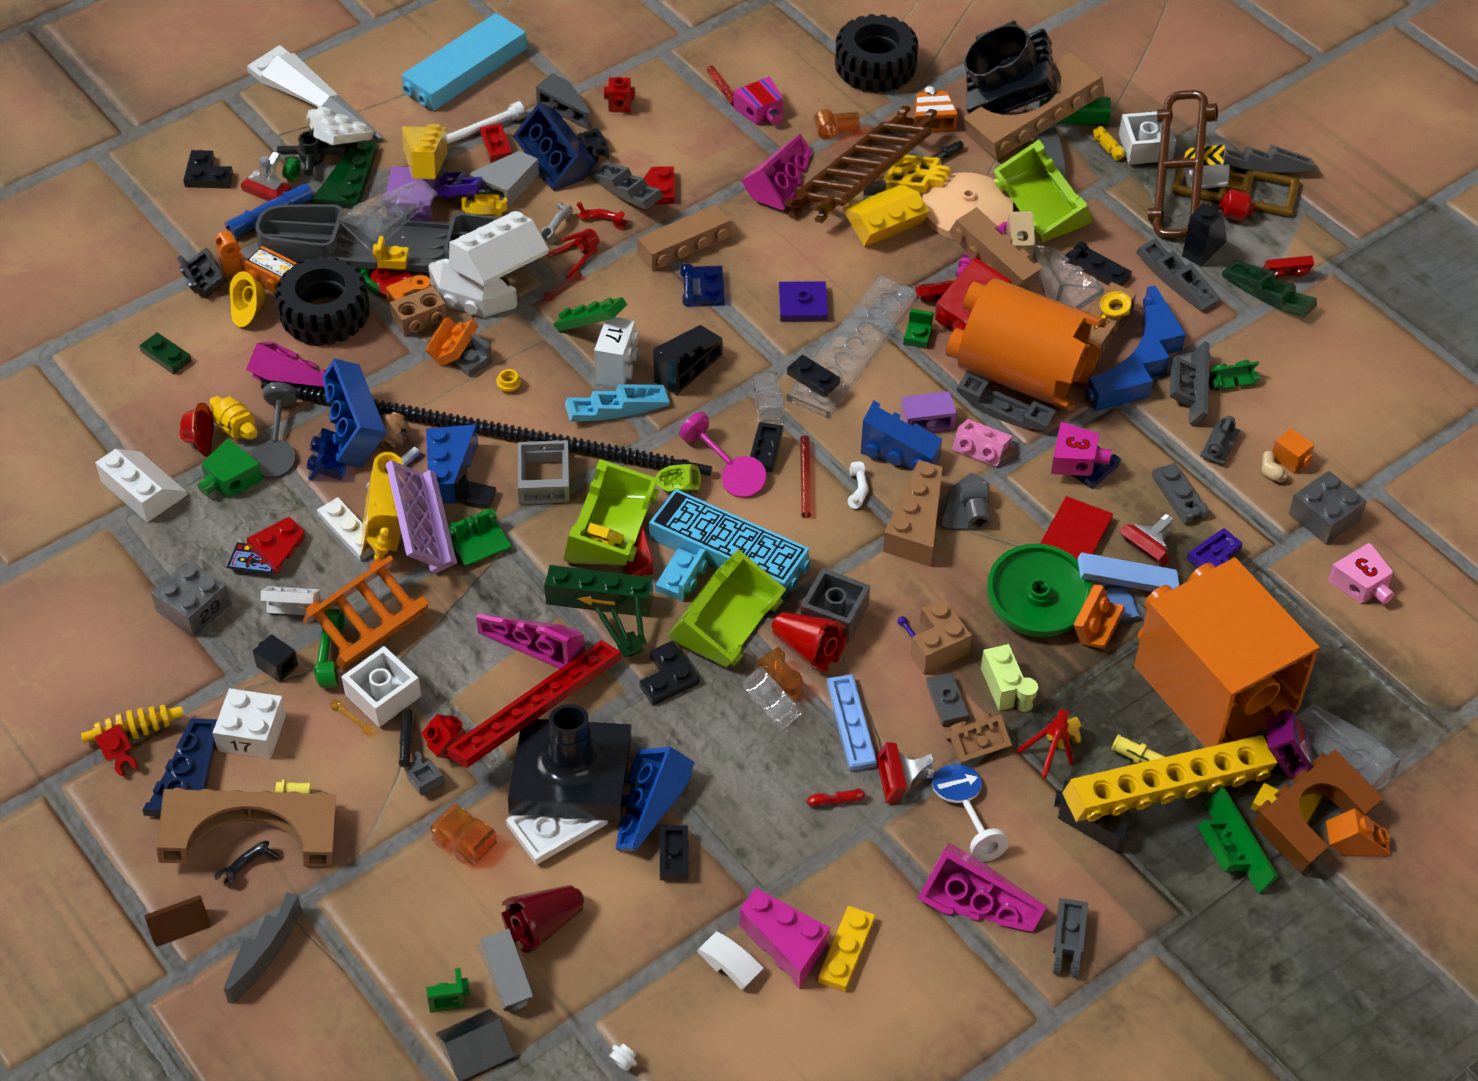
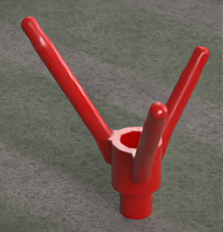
M1060 708L1057 718H1053L1052 723H1049L1045 729L1016 750L1020 754L1047 734L1053 736L1041 775L1043 779L1047 778L1059 739H1063L1068 763L1070 765L1074 763L1069 741V723L1067 722L1070 712Z

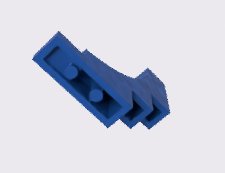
M1156 285L1147 287L1145 298H1143L1145 309L1142 320L1143 337L1135 351L1116 367L1089 377L1085 396L1087 401L1092 403L1096 411L1150 398L1153 384L1151 378L1166 374L1170 358L1168 354L1179 352L1183 349L1186 334Z

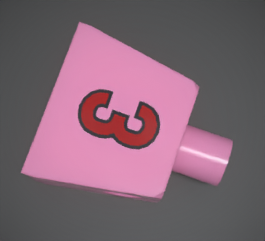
M1370 543L1337 561L1332 566L1328 581L1359 603H1365L1371 598L1376 597L1384 605L1391 601L1395 595L1388 588L1393 571Z

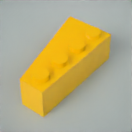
M429 124L427 127L402 126L403 154L405 155V160H407L412 179H436L447 155V128L440 127L439 124Z

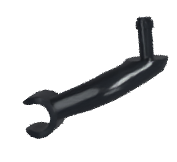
M262 841L243 853L229 867L216 872L214 878L218 880L222 873H224L228 879L225 884L227 886L234 882L236 874L264 852L276 860L280 855L268 848L269 841Z

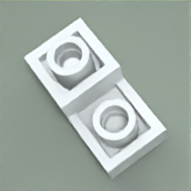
M717 931L697 950L716 972L722 969L741 990L763 969L747 951Z

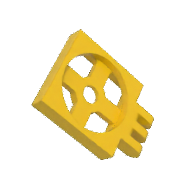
M905 155L889 169L883 180L887 183V189L903 184L919 193H926L929 186L943 187L951 173V168L941 166L940 158ZM921 165L926 166V167L929 168V170H928V169H920V166H921ZM909 171H916L913 174H908ZM894 175L904 176L901 181L893 180ZM916 177L924 178L921 183L912 182Z

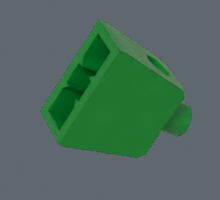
M228 438L202 462L201 466L205 479L200 481L197 486L205 496L214 490H218L225 497H232L262 481L263 478L259 463Z

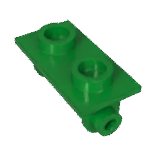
M1243 360L1232 366H1227V364L1214 366L1209 376V379L1213 378L1211 379L1212 389L1234 388V379H1237L1238 387L1256 384V382L1260 381V374L1255 372L1254 369L1258 366L1259 361L1250 362V360Z

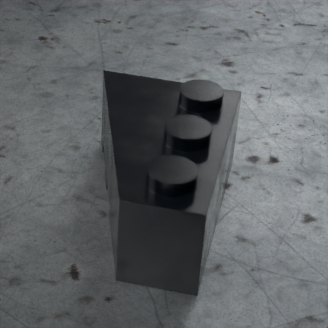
M699 325L653 348L654 382L658 385H664L666 390L677 396L723 355V338L704 326Z

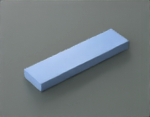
M1081 553L1078 557L1081 579L1154 591L1163 585H1169L1172 589L1179 586L1177 570L1087 553Z
M853 674L827 678V687L849 771L877 768L876 756Z

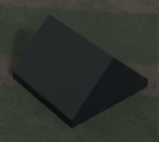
M491 1009L435 1033L458 1081H469L515 1059L501 1019Z

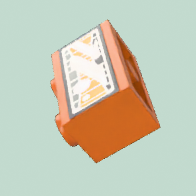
M261 246L244 262L246 272L250 273L254 280L260 282L263 287L272 293H275L279 279L283 278L282 275L288 269L291 270L292 266L296 264V262L264 246Z

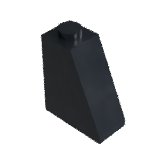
M1202 204L1190 215L1182 257L1202 267L1226 243L1227 235L1221 212Z
M1064 780L1062 791L1057 790L1054 807H1059L1058 819L1114 852L1122 854L1126 839L1129 810L1117 816L1112 814L1104 815L1092 822L1088 820L1076 822L1062 794L1070 782Z

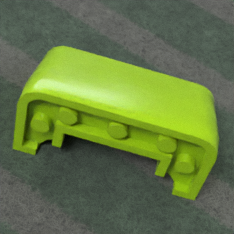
M1037 140L994 169L993 172L996 176L994 183L1000 191H1006L1019 211L1033 212L1034 238L1036 241L1040 239L1042 242H1046L1089 225L1093 222V218L1086 202L1073 191L1056 168L1053 160L1046 154L1044 145L1040 140Z
M599 459L595 469V478L591 482L589 493L577 523L572 526L569 533L563 560L573 564L627 565L628 561L633 562L636 555L637 547H634L648 507L650 503L655 504L659 490L655 489L658 478ZM589 524L600 525L623 534L624 537L621 545L615 543L614 546L591 539V534L587 533Z
M737 549L712 575L670 630L667 637L676 644L724 667L729 665L734 667L743 656L740 652L743 648V643L769 610L776 611L783 602L781 596L786 588Z

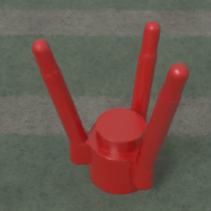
M587 228L582 232L563 237V242L574 241L547 254V257H551L574 246H577L580 251H587L566 275L568 279L575 274L592 254L598 251L596 246L599 245L600 240L593 229Z

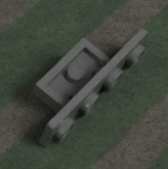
M1206 341L1192 353L1191 363L1177 356L1171 361L1170 397L1190 407L1189 424L1193 426L1200 420L1205 419L1209 412V360L1211 355L1209 353L1210 343Z

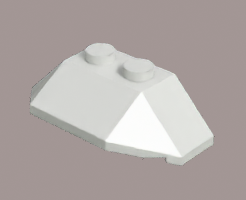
M442 259L435 263L432 262L428 266L431 285L434 286L449 308L480 317H487L515 309L517 306L516 288L511 285L508 286L500 278L483 286L449 268V259Z

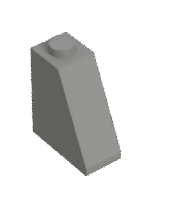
M518 151L473 171L470 177H482L484 186L477 194L499 195L500 200L506 197L508 199V207H510L539 176L538 159Z
M507 929L482 938L477 947L502 1009L510 1007L511 1012L528 1006L527 1000H530L533 994L510 930Z

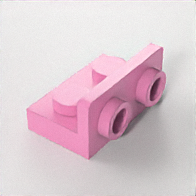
M967 419L958 427L952 449L990 465L998 466L1002 453L1011 445L1013 436Z

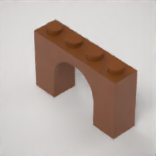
M1336 749L1327 756L1324 752L1311 763L1314 767L1310 771L1304 768L1294 777L1295 784L1291 787L1287 784L1284 785L1275 794L1277 799L1273 803L1267 800L1256 810L1259 815L1253 821V825L1300 873L1319 858L1329 847L1304 821L1299 807L1302 796L1308 794L1321 795L1333 801L1344 813L1355 808L1365 816L1383 799L1374 787Z

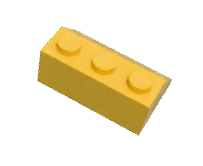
M903 184L843 207L844 213L864 247L923 224L929 213V209L920 193Z

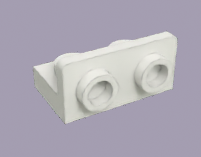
M268 586L261 590L260 601H267L266 611L268 613L305 615V610L315 601L320 602V589Z

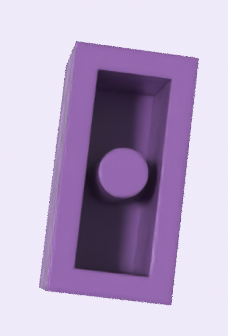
M950 391L902 397L900 412L902 421L911 426L917 424L929 432L955 429L956 409Z

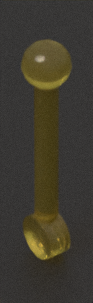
M340 700L331 701L330 706L333 711L341 712L361 727L364 734L372 732V726L364 724L343 708Z

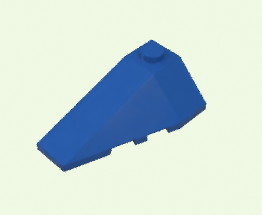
M672 747L638 750L628 775L627 783L631 784L630 795L628 794L624 798L623 804L627 806V812L620 821L616 843L618 851H636L691 779L692 769L695 764L693 760Z

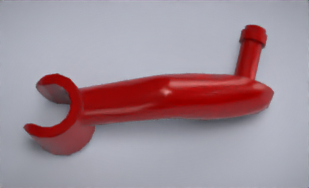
M581 202L577 203V207L580 210L578 217L582 220L610 219L613 220V225L620 230L629 222L622 219L625 216L623 211L615 213L606 209L585 210Z

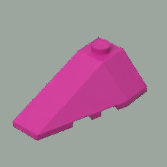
M798 134L747 174L741 182L753 200L783 210L787 207L784 201L789 198H795V190L801 184L802 179L800 177L807 168L812 151L802 135Z
M478 614L476 617L478 634L558 669L585 652L584 635L573 628L570 629L559 624Z
M947 842L917 898L942 913L958 914L970 917L969 919L996 922L998 925L1033 932L1047 908L1046 905L977 858Z

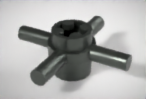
M310 128L309 131L299 135L298 146H277V153L281 155H299L305 164L304 174L312 176L314 166L323 161L324 154H345V145H324L320 139L314 137V131Z

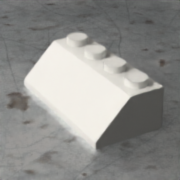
M514 211L451 241L449 246V268L484 286L548 254L549 249L534 221L524 216L521 212Z

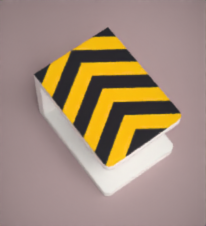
M1224 144L1205 146L1201 189L1228 186L1230 166L1229 164H1224L1226 149ZM1195 148L1185 149L1184 159L1195 158ZM1194 167L1183 168L1187 187L1192 188Z

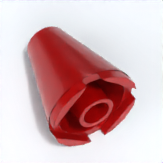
M782 612L772 622L773 635L815 670L820 672L828 671L831 668L827 666L832 661L837 663L844 651L847 635L843 633V628L846 629V627L837 620Z

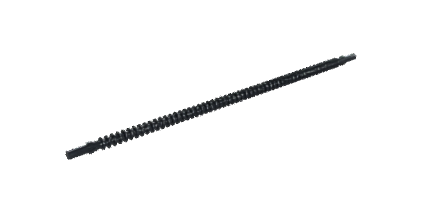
M263 380L261 383V389H263L267 384L274 382ZM292 385L296 388L299 399L304 397L308 401L311 398L312 402L318 400L319 403L325 401L326 405L329 404L326 401L323 388L319 391L317 387L312 389L311 386L305 388L304 385H300V387ZM378 399L374 400L380 415L396 412L406 417L407 420L412 418L413 421H417L419 419L420 423H423L425 420L427 424L433 422L434 425L440 423L441 427L445 424L447 427L476 425L477 433L481 431L482 435L487 432L488 436L494 434L495 437L501 435L503 439L508 436L509 440L515 438L516 441L522 439V442L527 440L533 442L568 440V448H570L571 452L577 450L578 453L584 451L585 455L590 452L592 456H595V454H598L599 457L605 455L606 459L611 456L613 460L619 458V461L626 459L627 463L632 460L634 464L640 462V465L647 463L648 467L653 464L654 468L661 466V469L673 465L693 464L698 466L700 474L711 476L713 466L689 462L688 459H674V456L667 458L666 454L661 457L659 453L653 455V452L646 454L645 450L640 453L639 449L632 451V448L625 450L624 446L619 449L618 445L611 447V444L605 446L603 442L599 445L597 441L591 443L590 440L584 442L583 438L578 441L576 437L570 439L569 436L563 438L562 434L557 437L555 433H552V435H549V432L542 434L541 430L536 433L535 429L529 431L528 428L522 430L521 426H518L516 429L514 425L508 427L507 424L501 426L500 422L495 425L493 421L487 423V420H483L481 422L479 418L474 421L473 417L467 419L466 416L460 418L459 414L454 417L452 413L447 415L446 412H442L440 414L438 410L433 413L432 409H429L427 412L425 408L419 410V407L413 409L411 405L406 407L405 404L399 406L398 403L392 405L391 401L386 404L384 400L381 402Z

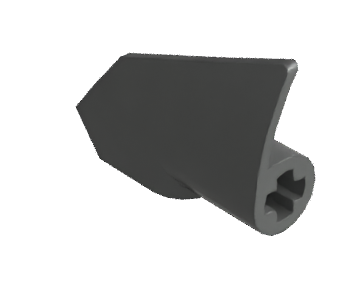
M970 473L952 486L941 523L943 528L951 530H981L990 525L988 488L984 478Z

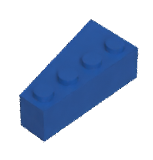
M334 358L322 377L326 401L331 404L329 419L331 423L335 424L336 433L332 437L333 443L338 445L339 452L335 454L336 461L338 463L363 467L387 432L360 365Z

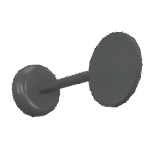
M274 382L267 384L263 388L265 402L275 407L272 440H266L258 444L252 451L251 457L259 463L262 477L278 478L287 474L293 468L296 461L295 451L291 445L283 440H278L281 409L292 406L296 402L298 394L296 388L287 383Z

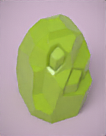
M693 464L668 466L660 470L656 475V478H658L656 484L660 489L667 492H673L675 489L682 492L698 491L701 485L700 470L697 465Z

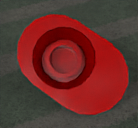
M200 402L196 405L195 409L187 411L182 415L179 435L184 442L196 444L199 452L204 457H208L211 453L214 421L209 406L206 403Z

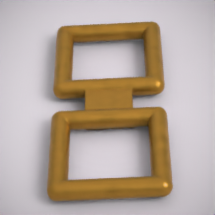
M1229 165L1228 186L1219 187L1217 193L1201 190V199L1220 203L1223 194L1228 193L1231 189L1250 194L1254 179L1288 185L1290 187L1285 207L1251 200V202L1255 203L1254 210L1289 217L1294 211L1300 180L1295 177L1255 170H1247L1246 174L1232 172L1233 167ZM1177 168L1171 190L1175 194L1191 197L1192 188L1182 186L1185 175L1184 169Z

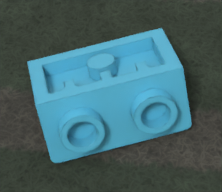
M678 548L655 584V591L684 602L687 595L694 592L699 575H704L707 570L706 550L700 548L697 555Z

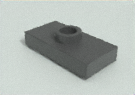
M948 673L926 678V685L942 726L968 721L969 714L953 674Z

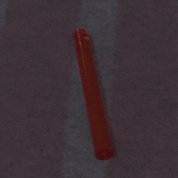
M804 435L800 437L801 516L803 518H810V437Z

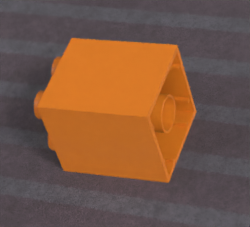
M1236 557L1217 567L1212 563L1203 564L1190 575L1186 583L1174 589L1169 585L1160 586L1147 597L1144 603V607L1147 609L1144 624L1137 635L1139 646L1134 667L1205 748L1250 738L1267 729V721L1270 718L1276 717L1278 712L1283 709H1290L1294 713L1299 711L1319 646Z

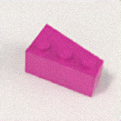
M756 887L740 908V927L763 951L766 950L775 960V964L781 970L784 969L793 979V983L800 989L829 946L830 927Z

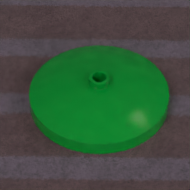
M1025 544L1006 551L994 562L988 575L986 594L994 614L1009 628L1028 636L1053 637L1074 629L1073 624L1092 589L1091 580L1080 578L1078 560L1068 552L1046 544Z

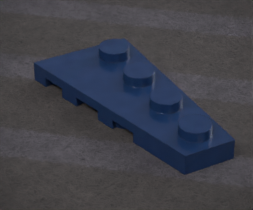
M190 719L176 746L177 751L173 758L169 759L161 781H157L153 789L154 794L149 802H146L142 809L144 816H161L164 789L203 790L207 788L216 747L213 730L218 719Z

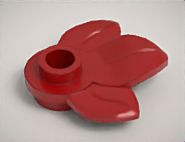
M377 268L372 271L371 280L379 286V293L387 296V286L412 277L410 274L412 272Z

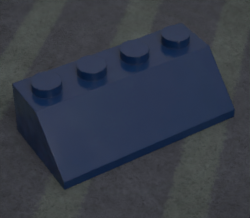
M540 102L513 135L525 154L538 159L539 173L554 191L583 181L597 164L558 111Z

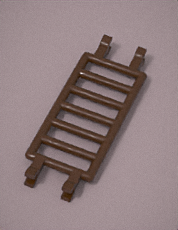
M902 106L898 110L897 116L891 121L881 122L798 189L794 199L789 198L784 201L785 206H793V209L788 213L789 217L797 218L801 214L802 208L809 202H819L812 204L810 207L813 211H819V214L814 218L815 222L823 223L831 210L836 206H845L931 135V128L936 129L941 126L940 121H933L937 110L929 109L918 124L911 125L914 119L906 117L907 113L911 110L910 106ZM884 131L915 134L916 136L906 138L884 135L882 133ZM871 142L898 145L902 147L899 150L868 146V144ZM857 153H861L867 155L888 157V159H886L885 161H878L853 156H855ZM844 164L874 170L871 173L840 169V167ZM829 176L858 180L860 182H858L856 185L847 183L828 181L825 179ZM814 188L845 192V194L839 197L810 191Z

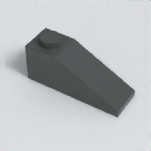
M552 73L536 86L537 104L540 102L557 110L563 118L586 130L591 128L590 111L569 81Z

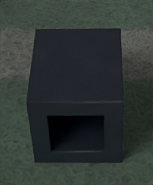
M272 634L264 641L258 643L253 650L256 667L278 682H281L298 666L295 649Z

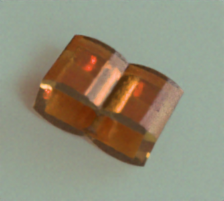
M452 804L430 826L433 842L441 849L447 848L453 851L454 856L462 863L467 862L475 866L497 843L496 833L489 825L474 818L469 812L456 804Z

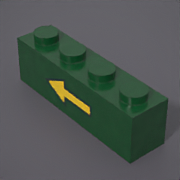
M549 565L544 584L547 605L595 611L596 607H600L603 612L611 613V610L615 609L618 614L636 616L635 598L638 597L640 598L642 617H649L653 601L652 577Z

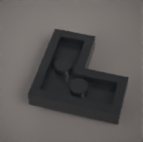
M191 150L183 179L184 186L189 188L230 189L233 177L232 166H213L215 159L214 151Z
M672 640L650 651V658L659 669V672L639 681L641 690L652 706L698 685L699 676Z

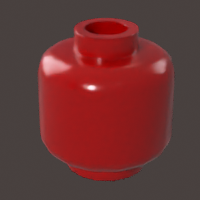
M1231 189L1228 193L1223 194L1219 211H1222L1223 217L1226 219L1242 222L1247 216L1251 217L1255 203L1251 202V195L1249 193Z

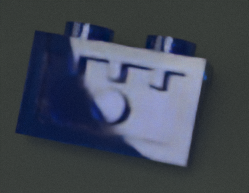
M322 428L317 437L313 436L309 450L313 452L309 456L306 469L309 470V480H314L317 473L338 480L343 479L346 464L336 461L335 454L339 452L338 445L333 443L332 437L336 432Z

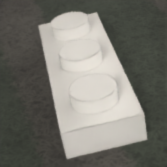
M338 497L317 509L318 516L360 561L375 553L374 549H371L361 555L363 523Z

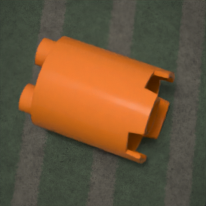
M997 278L990 280L987 285L975 281L972 282L963 302V309L970 311L971 314L965 330L955 328L946 347V355L958 359L960 370L968 371L986 380L1071 411L1076 403L1065 398L1073 382L1088 385L1089 377L1093 374L1102 349L1101 346L1089 340L1092 325L1105 328L1106 319Z

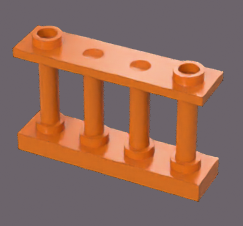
M391 555L385 559L381 557L376 559L369 565V570L321 603L315 601L305 610L304 624L308 625L316 619L340 649L336 664L342 671L425 613L429 606V602L424 596L417 600L410 598L387 570L393 561ZM377 576L383 580L402 604L401 608L403 610L396 615L386 609L367 585L368 582ZM358 590L382 619L381 625L376 629L369 628L346 598ZM338 605L361 634L359 636L361 639L354 644L352 642L348 643L325 614L327 610Z

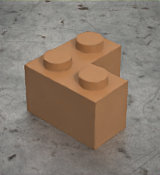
M944 598L922 607L919 623L922 633L912 637L910 656L925 675L969 655L972 635Z

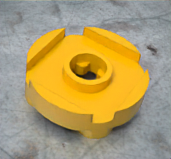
M476 194L474 199L468 200V197H463L461 200L462 210L465 213L502 217V212L508 209V199L504 197L503 200H500V196L495 194Z

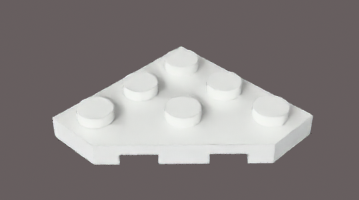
M326 107L308 110L306 119L310 122L309 125L311 130L314 131L313 135L315 138L331 145L373 139L374 131L366 128L364 123L349 121V117L342 114H333L331 109Z

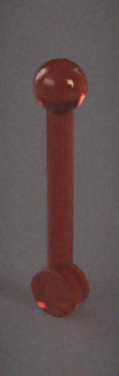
M575 271L571 278L551 292L546 291L543 294L544 300L551 301L553 295L573 281L580 280L582 273Z

